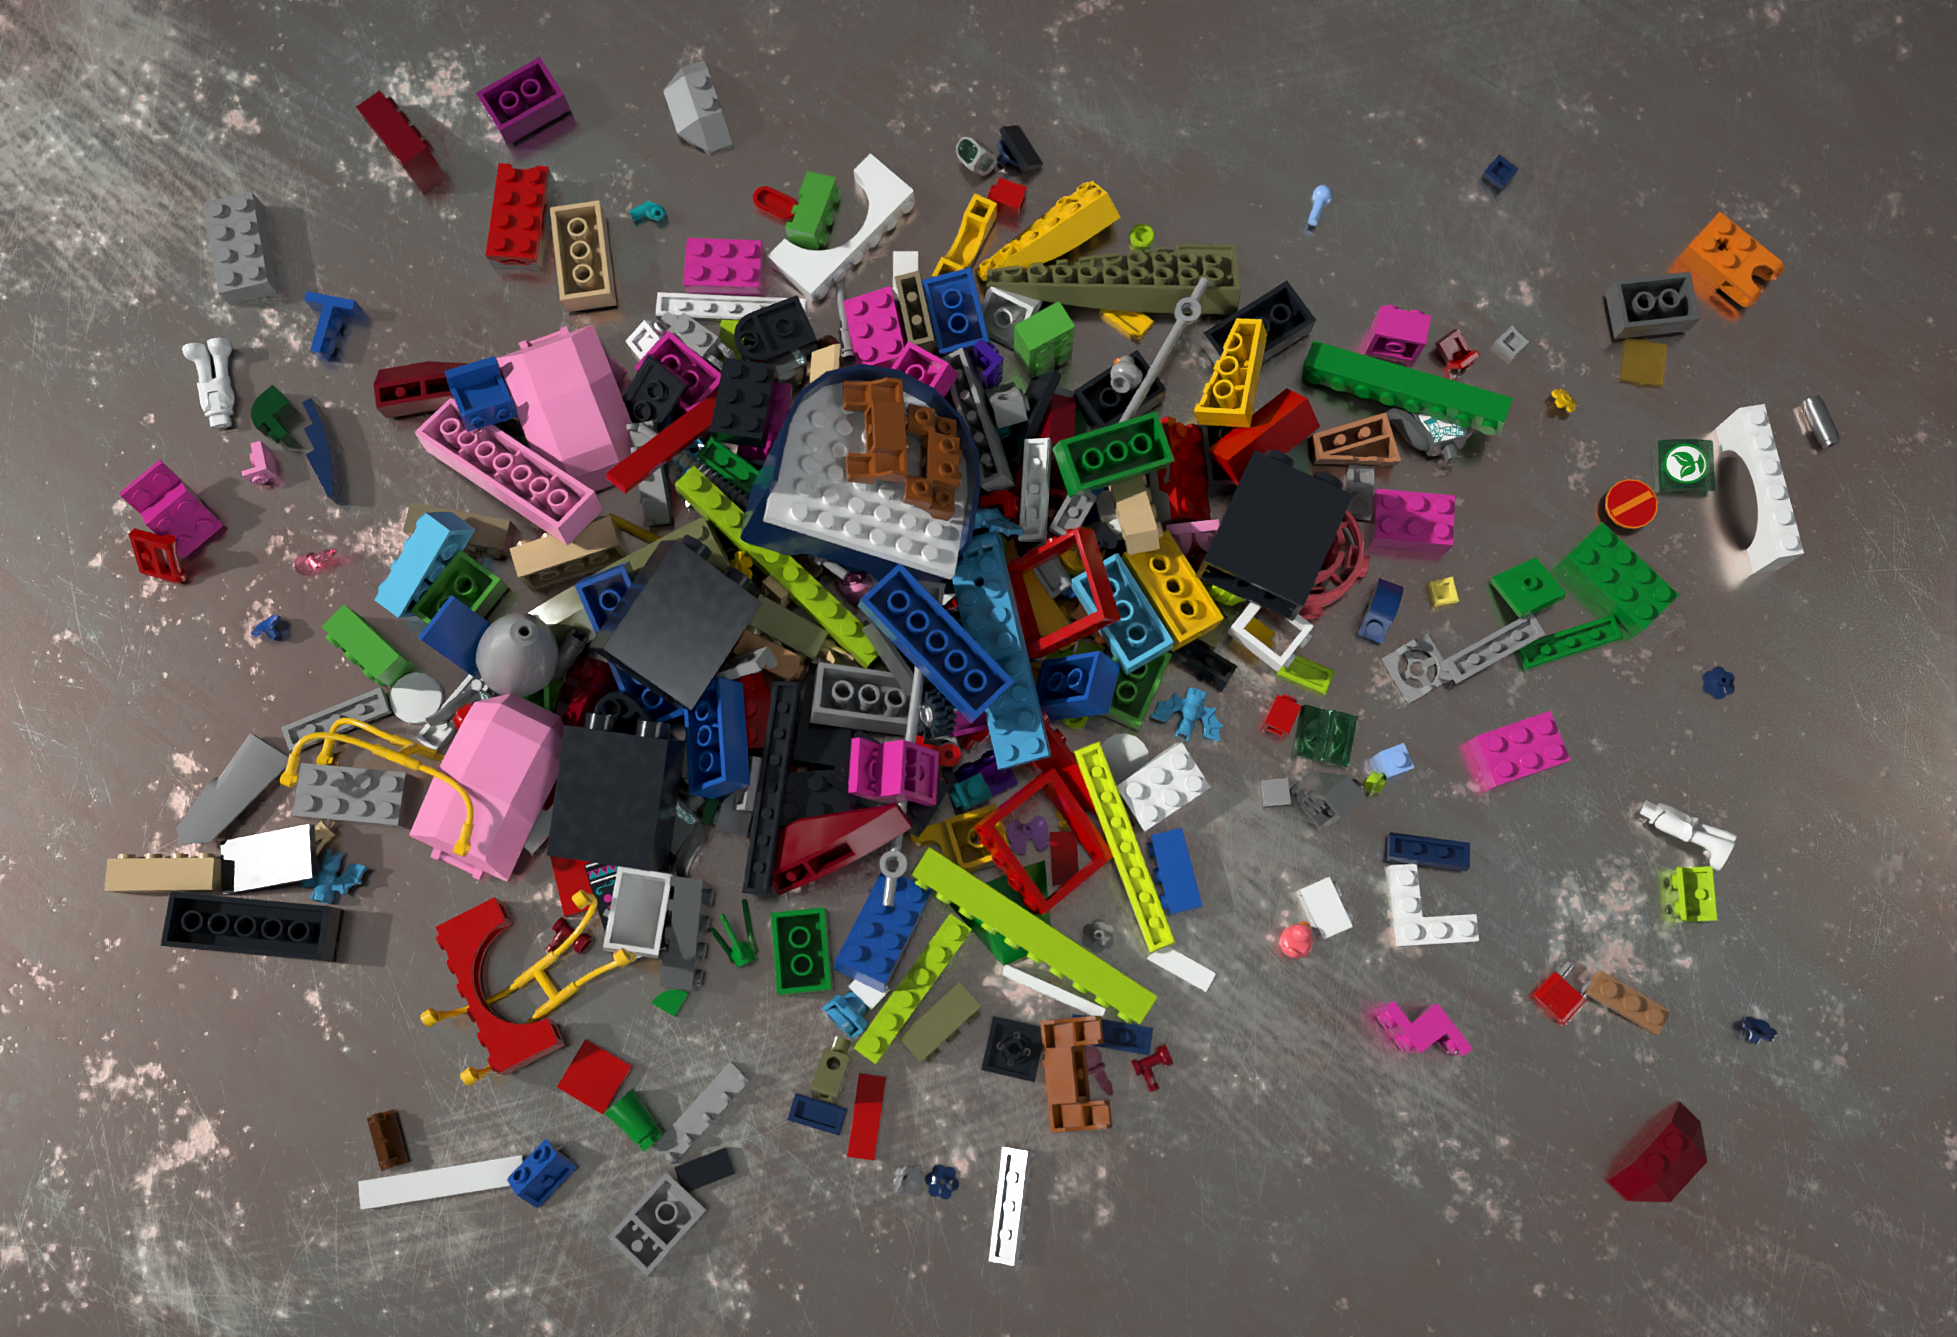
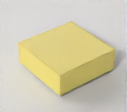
M1453 577L1428 581L1426 583L1432 608L1457 604L1459 602Z

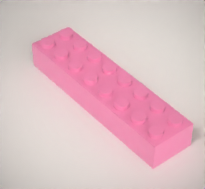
M452 398L443 404L415 431L416 436L426 451L567 546L603 511V507L593 490L497 427L489 425L467 432L457 405Z

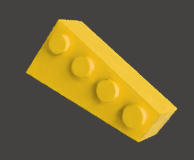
M1236 318L1223 346L1224 351L1213 368V375L1203 389L1201 401L1199 404L1197 403L1193 411L1200 425L1250 428L1267 332L1262 319Z

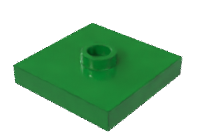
M1537 557L1499 573L1491 579L1493 586L1520 619L1564 600L1567 594Z

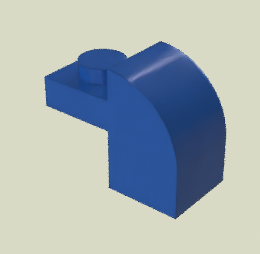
M1379 578L1369 599L1368 609L1357 634L1382 643L1397 614L1404 587Z

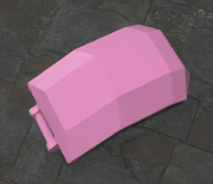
M592 324L569 332L567 326L560 328V331L529 342L526 340L519 342L521 350L498 357L499 366L509 394L513 398L516 412L530 449L594 492L614 485L606 478V473L632 454L630 450L632 447L630 432L626 427L627 424H632L594 325Z
M512 694L474 702L438 768V771L458 782L467 791L472 800L474 827L470 839V850L465 857L453 853L454 845L459 839L463 823L467 818V808L461 795L453 787L436 777L432 780L409 836L434 847L430 858L437 861L441 859L473 874L472 877L480 880L484 872H487L508 882L530 831L558 777L565 728L561 717Z

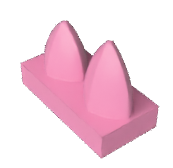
M1219 519L1166 525V531L1169 530L1182 553L1187 557L1192 544V533L1195 534L1199 546L1207 552L1219 527Z

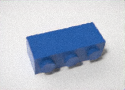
M1182 828L1150 835L1149 842L1146 843V849L1149 858H1154L1156 868L1152 869L1156 885L1161 884L1163 894L1159 895L1163 910H1167L1170 916L1201 908L1202 902Z

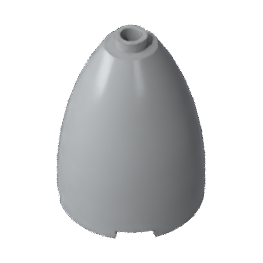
M522 612L507 614L494 621L482 635L476 652L477 668L485 684L498 694H512L521 698L544 689L552 680L558 662L557 642L549 626L537 616Z

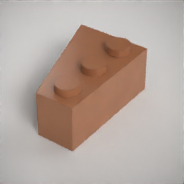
M1386 413L1318 432L1307 438V444L1314 464L1395 466L1401 462Z

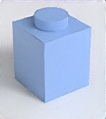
M1404 743L1383 750L1373 757L1379 773L1383 772L1385 774V780L1408 773L1414 768Z

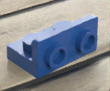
M545 1139L507 1178V1181L518 1197L538 1209L577 1167L572 1160L558 1152L552 1143Z

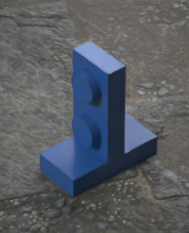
M307 291L304 301L312 310L321 312L310 351L318 360L328 362L330 355L335 350V337L337 331L341 329L342 316L361 319L363 309L355 300Z

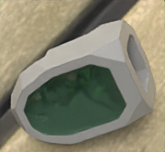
M963 137L956 145L958 159L974 173L984 176L990 173L997 163L996 154L976 138Z

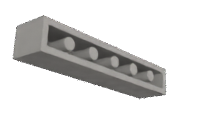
M960 348L940 359L949 363L959 374L950 387L956 410L963 417L979 452L980 485L988 493L994 490L1008 491L1016 487L975 361L963 348Z

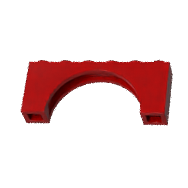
M493 897L436 926L439 934L436 936L439 947L447 953L449 959L446 960V964L450 972L455 974L459 983L456 984L460 996L467 1000L469 1005L466 1009L470 1020L473 1023L476 1022L480 1031L477 1033L478 1040L489 1052L490 1057L487 1060L493 1072L497 1071V1074L506 1076L565 1046L554 1020L546 1018L530 1024L509 1023L496 1015L484 998L480 982V971L484 955L493 940L506 928L512 926L503 902Z

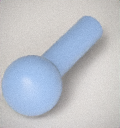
M1320 185L1313 192L1315 203L1308 219V223L1311 226L1318 224L1324 205L1332 200L1333 192L1327 185Z

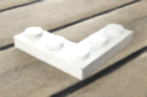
M1417 865L1388 866L1396 947L1479 941L1476 914L1437 917L1422 916Z

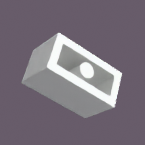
M1330 877L1296 892L1318 941L1353 927L1351 921H1353L1351 911L1347 906H1343L1339 896H1342L1341 890L1337 882H1332Z

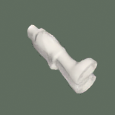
M221 337L208 340V347L201 343H188L182 347L186 359L196 364L199 375L197 386L200 403L206 418L210 420L212 429L231 426L230 416L233 415V405L235 403V395L231 388V378L228 376V357L232 351V342L228 338ZM211 355L214 360L216 371V378L213 380L211 373Z
M1646 800L1639 813L1649 818L1650 824L1655 823V827L1659 830L1673 835L1684 842L1689 841L1707 849L1711 854L1710 866L1717 871L1723 867L1734 847L1737 835L1727 830L1699 823V818L1690 817L1663 803L1655 805Z

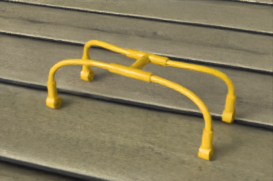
M340 718L333 723L329 732L311 733L296 743L293 752L290 753L286 770L280 778V784L289 788H293L299 778L297 770L301 757L299 753L302 747L307 742L315 739H325L322 751L316 760V764L332 765L334 761L332 753L335 741L338 740L372 751L375 755L415 771H423L444 781L461 795L467 808V818L463 823L459 839L454 845L453 853L461 857H465L468 854L474 827V807L469 794L454 779L422 764L420 760L409 757L413 754H418L430 760L442 762L445 755L399 735H391L354 718ZM343 724L354 725L390 741L391 744L401 747V749L394 751L379 744L374 745L354 737L338 734L336 731Z
M580 890L572 896L574 903L580 909L585 908L587 905H590L570 937L559 948L548 953L517 977L513 984L485 1000L488 1005L494 1003L517 988H522L533 978H536L550 1000L538 1008L535 1014L524 1024L535 1023L539 1018L542 1019L580 989L579 987L586 982L618 966L624 968L630 962H634L637 956L633 951L628 952L626 949L621 948L613 954L615 961L597 968L576 982L573 981L560 992L557 991L544 970L558 960V956L578 938L590 922L597 908L596 897L593 894H587L585 891ZM469 1005L446 1012L442 1010L435 1011L433 1008H429L420 1015V1018L427 1027L431 1028L437 1022L444 1021L446 1018L467 1013L466 1009ZM489 1065L484 1069H474L469 1066L460 1074V1077L467 1086L471 1087L478 1080L483 1079L485 1075L489 1074L492 1069Z

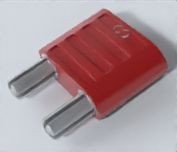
M1569 961L1557 973L1553 972L1532 995L1539 1005L1564 1026L1569 1023L1587 1002L1585 999L1587 995L1585 993L1591 983L1588 980L1579 991L1575 990L1565 980L1575 968Z

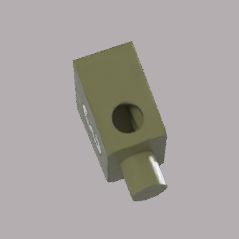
M835 1037L832 1049L824 1048L810 1087L813 1098L838 1105L851 1065V1056L847 1055L851 1041L842 1037ZM833 1063L839 1064L836 1070H831L829 1067Z

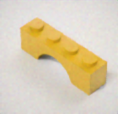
M974 193L963 215L959 232L951 249L944 257H941L931 278L972 266L997 218L996 202Z

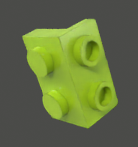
M1711 866L1676 867L1677 873H1672L1673 888L1678 889L1679 900L1674 902L1676 916H1681L1682 922L1718 921L1714 869Z

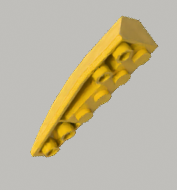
M1093 181L1085 182L1072 195L1060 198L1054 207L1038 218L991 258L984 260L975 272L983 281H987V269L1018 265L1022 269H1027L1033 263L1042 262L1043 264L1081 245L1121 218L1104 189Z

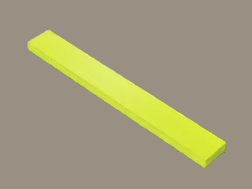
M1095 742L1073 751L1148 950L1153 952L1175 943L1174 936L1100 742Z

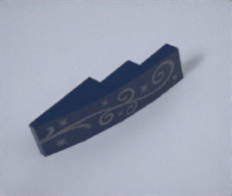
M310 398L302 402L313 424L305 427L304 430L315 450L305 455L327 496L334 503L338 504L341 502V476L336 448L330 428L320 406Z

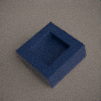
M1499 154L1484 171L1482 177L1502 191L1515 176L1519 168Z

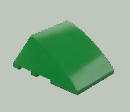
M1045 860L1023 867L1046 899L1048 897ZM1006 874L986 882V884L1033 914L1029 906H1024V899L1020 893L1010 886ZM953 902L950 903L955 912L1003 966L1027 956V950L1021 946L1018 950L1014 949L1004 942L1006 938L998 931L995 935L991 934L981 927L983 921L975 916L972 920L968 919L958 912L961 908ZM1050 911L1035 915L1051 925Z

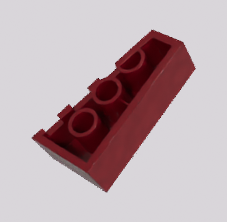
M379 90L356 106V109L396 161L399 162L411 180L415 182L423 195L448 179L432 155L435 150L427 139L421 140L423 136L414 124L409 126L411 121L402 110L397 112L400 108L391 96L386 98Z

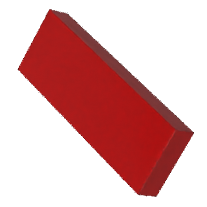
M859 1073L847 1157L875 1160L887 1077Z

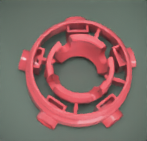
M1348 510L1345 512L1342 519L1343 523L1340 524L1323 562L1326 570L1319 571L1313 584H1316L1318 587L1311 589L1306 603L1300 611V616L1304 619L1322 617L1324 615L1323 607L1341 598L1350 589L1357 577H1366L1370 556L1364 555V542L1360 527ZM1348 528L1354 545H1350L1346 552H1340L1341 546L1345 543L1343 530ZM1341 564V574L1350 575L1344 582L1335 574ZM1331 580L1336 586L1335 589L1326 592L1325 586L1320 587Z

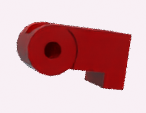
M923 735L916 736L915 744L939 752L938 766L951 767L960 761L961 751L956 744L951 742L943 745L924 743L925 737Z

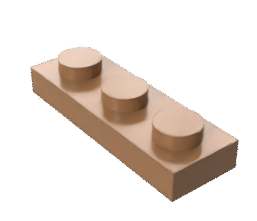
M1600 970L1596 971L1585 993L1587 996L1655 1035L1660 1034L1670 1013V1010Z

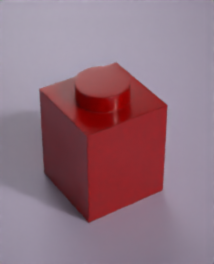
M999 177L996 186H991L987 199L997 203L998 213L1018 219L1027 199V187Z
M1277 695L1261 728L1286 738L1291 731L1301 705L1297 704V700L1289 695Z

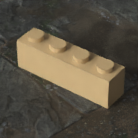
M1145 475L1108 486L1128 555L1160 549L1159 538L1163 537L1161 522H1155V520H1158L1155 504L1150 505L1152 503L1150 488L1144 487L1147 486Z
M153 853L145 854V858H136L135 854H119L118 859H107L105 891L114 893L223 892L221 859L215 858L213 853H198V858H189V854L172 853L171 858H162V854Z

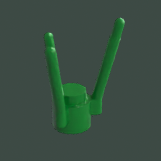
M746 899L742 900L749 945H747L746 941L738 942L725 914H721L720 918L733 944L731 949L715 928L710 929L717 942L728 955L731 964L735 963L737 968L757 959L754 953L758 949L754 941Z

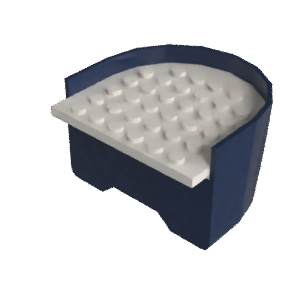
M866 364L826 371L803 388L797 395L750 491L740 538L748 544L784 555L811 554L866 571L878 582L898 564H902L917 581L940 583L943 578L951 580L955 575L958 559L972 542L980 492L978 449L963 417L935 388L905 372ZM886 377L902 379L904 413L907 416V406L914 404L935 409L936 416L957 420L956 437L960 438L959 449L963 451L962 460L959 464L962 481L960 487L955 489L954 515L949 521L932 518L923 509L902 503L905 497V483L876 480L874 485L847 482L846 456L849 452L866 453L864 412L843 410L842 386L845 381L869 382ZM906 432V438H909L910 443L907 453L908 474L919 477L920 444L924 438Z

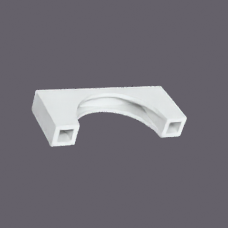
M871 153L853 170L855 182L867 196L869 210L864 225L850 241L834 249L813 251L795 246L784 239L768 255L770 266L813 304L818 299L824 298L829 292L830 287L835 282H839L844 278L847 269L852 264L856 265L864 256V252L869 247L873 248L880 241L881 235L886 230L890 231L896 225L898 218L903 213H908L915 204L914 190Z
M1765 404L1738 408L1716 428L1721 452H1736L1747 465L1755 486L1758 504V523L1754 540L1747 549L1752 572L1756 574L1779 570L1803 555L1804 551Z

